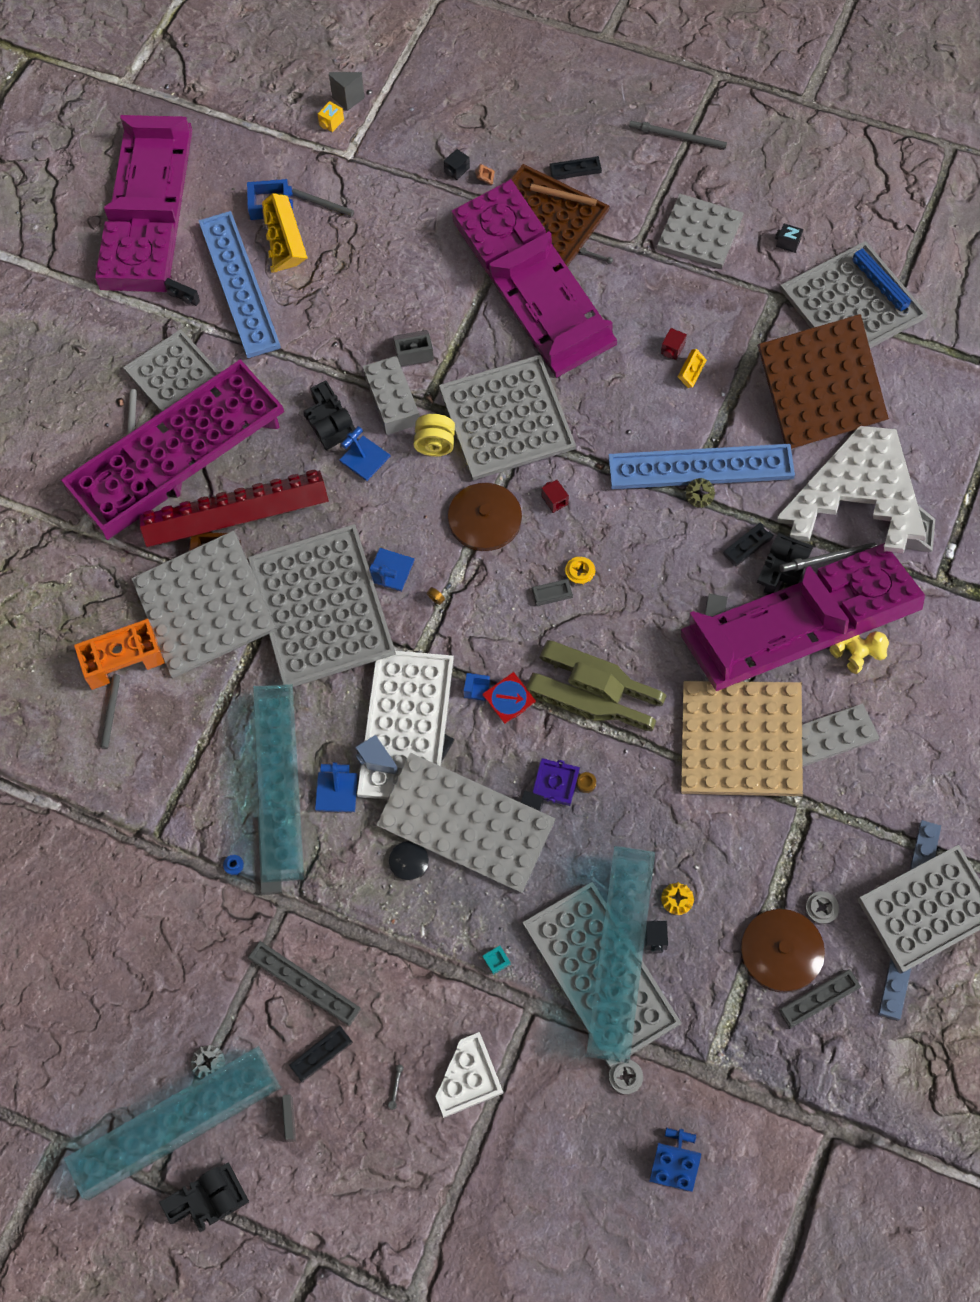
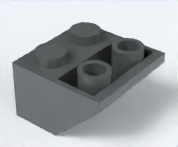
M427 330L393 336L400 366L434 361L433 347Z

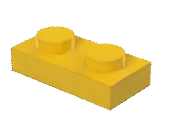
M692 349L677 377L687 388H692L707 360L697 349Z

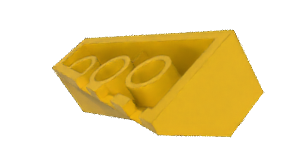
M271 194L262 201L264 222L268 227L266 238L270 243L268 254L269 258H272L270 270L271 273L298 266L307 259V255L288 196Z

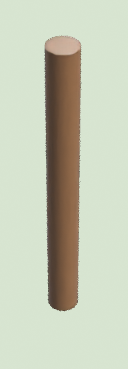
M531 184L530 191L596 206L597 199Z

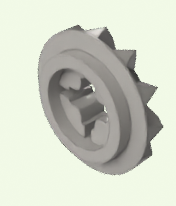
M824 891L813 893L806 903L808 917L813 919L815 923H822L823 925L832 922L839 913V904L836 898ZM818 903L822 906L829 904L825 909L826 913L823 911L816 912L819 907Z
M208 1045L200 1047L193 1053L191 1067L193 1073L198 1078L211 1080L221 1074L225 1066V1057L219 1048ZM204 1055L209 1059L213 1058L211 1062L212 1070L206 1065L201 1066L205 1062Z
M623 1059L611 1067L609 1081L612 1088L617 1092L630 1095L641 1087L643 1072L636 1062ZM624 1068L628 1075H635L629 1079L628 1086L624 1080L617 1079L623 1076Z

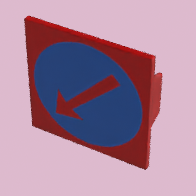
M514 672L482 694L504 724L519 716L536 702Z

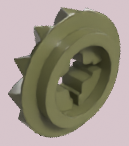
M698 478L688 484L686 498L694 507H706L714 500V485L709 480ZM700 487L702 491L708 492V494L702 495L701 501L699 494L693 493L698 491Z

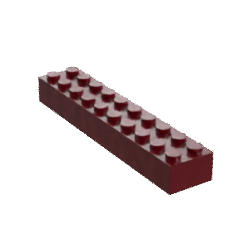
M309 470L303 475L293 474L288 476L287 479H273L267 484L257 483L252 485L251 488H237L231 493L221 492L216 494L215 497H201L195 502L185 501L180 503L179 506H165L155 512L153 510L145 511L143 515H140V528L146 547L329 502L321 471Z

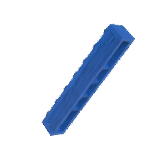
M863 248L855 252L852 258L854 264L880 289L881 293L892 302L895 308L900 312L908 308L911 299Z

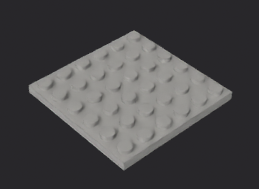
M866 241L780 285L781 292L810 328L861 314L870 348L923 321L928 315ZM863 248L911 299L908 308L901 312L895 308L892 302L881 293L880 289L854 264L852 258L855 252Z
M541 355L439 385L449 417L455 423V433L472 480L576 449L575 441Z
M235 531L227 533L132 578L172 678L277 630Z

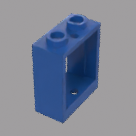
M287 179L247 182L250 220L264 219L263 207L256 203V195L284 193V195L288 196L293 210V200L290 199V196H293L292 186L288 185Z

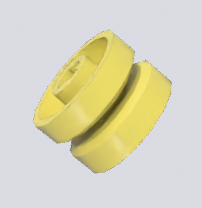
M440 414L422 415L416 420L414 448L418 452L428 456H444L452 452L454 447L453 436L455 435V423L452 419Z

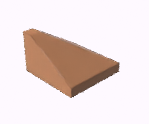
M480 164L475 169L477 179L490 185L493 184L495 171Z

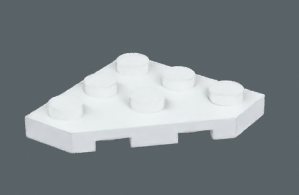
M480 1032L459 1041L455 1054L448 1066L442 1084L436 1094L443 1118L503 1094Z

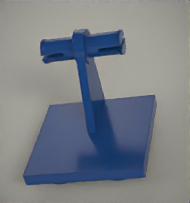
M357 426L352 433L349 432L347 434V438L341 443L344 449H347L349 445L350 449L339 461L368 481L391 455L365 436H362L357 441V437L363 432L362 428Z
M379 548L376 558L370 566L373 582L402 592L415 558Z
M337 762L321 764V772H318L315 811L355 812L358 773H349V764L340 765Z
M666 1127L665 1137L677 1139V1147L658 1143L650 1182L693 1192L701 1153L681 1148L682 1141L695 1144L696 1134L684 1132V1129H679L678 1131Z

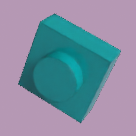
M500 945L482 956L493 975L511 965Z

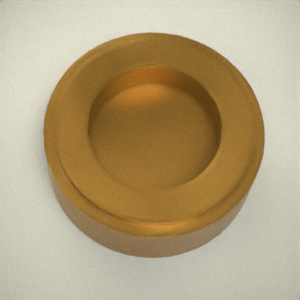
M431 587L427 591L428 597L436 604L441 605L444 602L445 597L435 588Z
M589 772L581 773L577 778V788L583 793L592 792L596 787L595 776Z

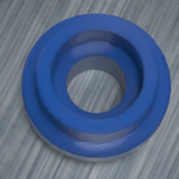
M230 855L224 860L223 867L226 873L237 875L243 870L244 862L240 856ZM237 862L235 867H230V863Z

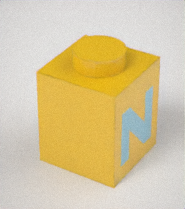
M329 101L318 113L319 125L323 129L333 132L344 121L343 108Z

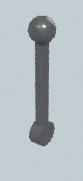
M584 247L580 249L581 255L587 254L605 260L608 264L613 262L612 257L607 258L589 252Z
M401 1064L395 1067L397 1073L392 1099L388 1104L391 1110L397 1107L395 1102L400 1074L404 1069Z

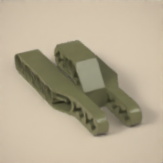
M547 640L539 658L544 662L554 665L555 668L560 667L570 671L571 674L568 682L572 686L541 674L532 673L526 685V690L530 692L533 698L593 721L619 720L645 731H653L656 720L653 717L619 703L624 693L650 704L663 706L667 697L665 693L631 680L616 664L555 641Z

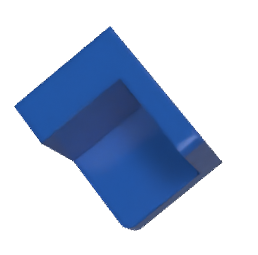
M467 673L464 698L487 701L482 694L489 689L490 676Z

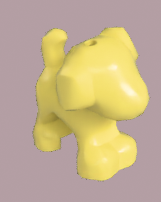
M874 631L865 640L860 635L832 645L829 651L835 658H839L842 656L844 649H848L852 656L848 659L850 662L847 664V667L852 673L858 674L863 668V658L867 655L880 661L887 657L889 641L884 633Z

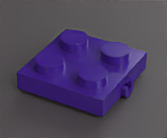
M541 758L533 793L544 796V800L547 802L551 801L571 806L580 767L565 764L562 760H557L556 762Z

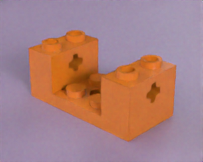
M148 619L74 645L84 678L92 690L110 684L107 673L143 661L147 670L165 664L154 630ZM116 646L122 647L119 653H113L112 651Z

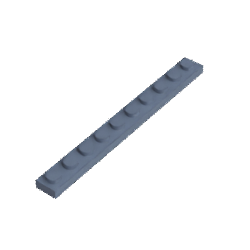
M921 820L910 870L935 857L941 825ZM891 957L878 1015L899 1021L902 1015L911 968L900 974Z

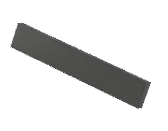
M261 941L258 942L248 956L250 961L349 1027L361 1011L359 1006Z

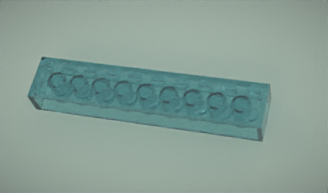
M293 684L253 686L263 882L304 880Z
M614 846L586 1057L629 1063L655 859V852Z
M258 1046L64 1158L82 1199L89 1201L282 1087L263 1050Z

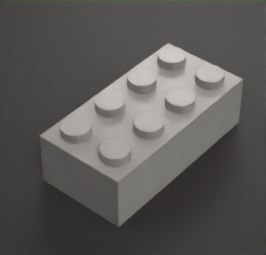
M397 356L363 366L364 378L386 435L414 427L416 420L420 417L419 411Z

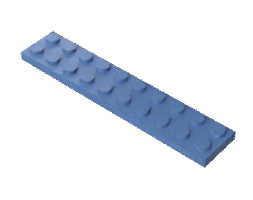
M229 211L198 220L247 359L280 349L281 346L232 212Z
M790 444L609 454L608 457L611 489L688 485L691 481L698 478L709 480L711 484L788 480L795 477Z

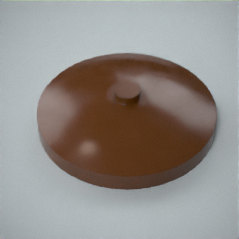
M477 483L464 488L453 498L448 510V522L453 536L462 545L477 551H492L506 546L516 537L521 527L522 511L517 498L505 487L493 483Z
M773 909L758 915L747 926L741 940V958L748 974L759 985L775 992H794L806 987L817 977L824 963L825 948L820 932L808 918L792 910Z

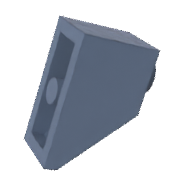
M376 735L356 746L357 754L355 757L360 765L364 764L369 770L390 774L398 773L397 765Z

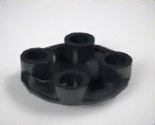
M411 841L398 844L393 848L389 856L390 870L399 879L413 880L422 877L428 867L429 858L427 851L424 847Z

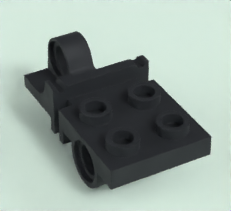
M325 380L310 388L316 405L304 410V417L310 423L325 450H328L343 442L347 438V434L349 432L352 433L356 428L348 411L342 407L337 395L334 394Z
M778 533L757 580V583L765 586L764 593L769 595L774 593L779 580L790 585L798 584L804 568L797 571L781 572L780 565L790 563L798 558H809L813 546Z
M228 1162L221 1167H215L207 1171L198 1180L189 1183L191 1190L188 1191L186 1186H184L181 1190L159 1202L170 1224L180 1221L190 1213L199 1232H202L206 1229L204 1223L206 1220L210 1226L249 1203V1200Z

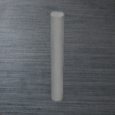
M131 389L129 393L127 435L135 430L137 390Z

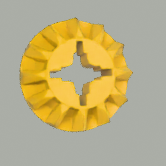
M575 557L567 563L565 575L575 585L577 583L584 585L587 582H591L595 576V566L586 557ZM581 566H583V572L585 573H581V575L578 576L576 570H579Z
M679 882L669 884L662 892V905L671 914H685L693 906V892L687 885L680 884ZM677 891H679L680 897H683L684 899L680 900L678 906L676 900L672 899V897H675Z

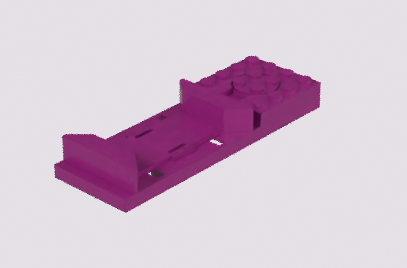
M120 115L124 133L112 202L104 207L108 221L104 223L95 279L100 290L167 292L164 282L171 276L193 130L192 125L188 123L187 117ZM127 149H133V153H127ZM173 150H183V154L172 153ZM170 198H176L175 202H165V200Z
M511 179L452 210L453 223L556 378L617 345V339L613 334V323L611 320H604L553 247L551 232L546 233L545 228ZM559 265L561 270L555 272L553 267ZM517 288L519 292L509 297L507 292ZM591 312L593 317L587 319L585 314ZM548 335L550 340L541 344L539 339Z
M240 359L61 479L69 495L106 540H109L138 520L145 511L152 510L167 500L166 493L170 490L178 498L181 494L183 481L260 428H280L277 417L284 413V409L280 402ZM214 387L221 393L217 398L210 391ZM161 423L168 429L164 434L157 427ZM246 424H249V426L245 429L242 428ZM195 460L196 462L190 466L189 463Z
M885 543L818 568L817 575L811 566H808L802 582L713 617L692 611L690 612L689 626L681 629V637L715 691H719L923 610L925 594L892 552L884 551ZM813 632L818 641L812 643L807 634ZM751 657L755 666L749 667L744 659Z

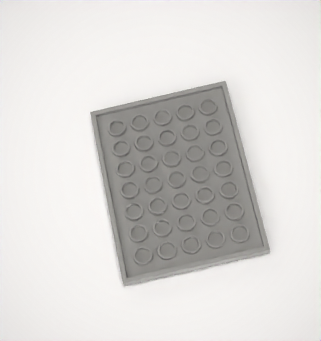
M355 524L248 557L252 572L277 628L276 631L269 633L285 689L396 655Z

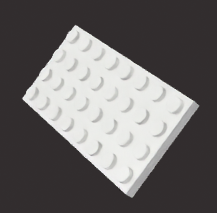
M395 651L396 655L376 661L365 741L376 735L397 765L398 773L390 774L369 770L364 764L361 765L357 791L358 797L388 800L410 752L441 766L454 656Z

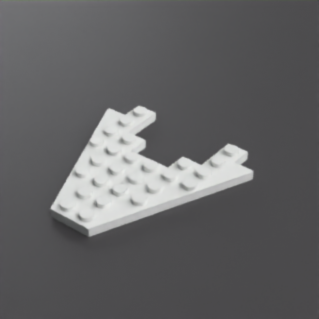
M858 427L777 518L778 523L793 525L790 533L791 538L809 542L817 513L836 515L840 500L876 504L873 519L891 521L884 551L904 553L907 539L926 541L925 528L896 429Z

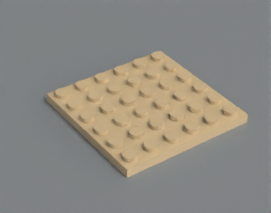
M684 681L681 793L803 796L802 682H739L715 691L710 681Z

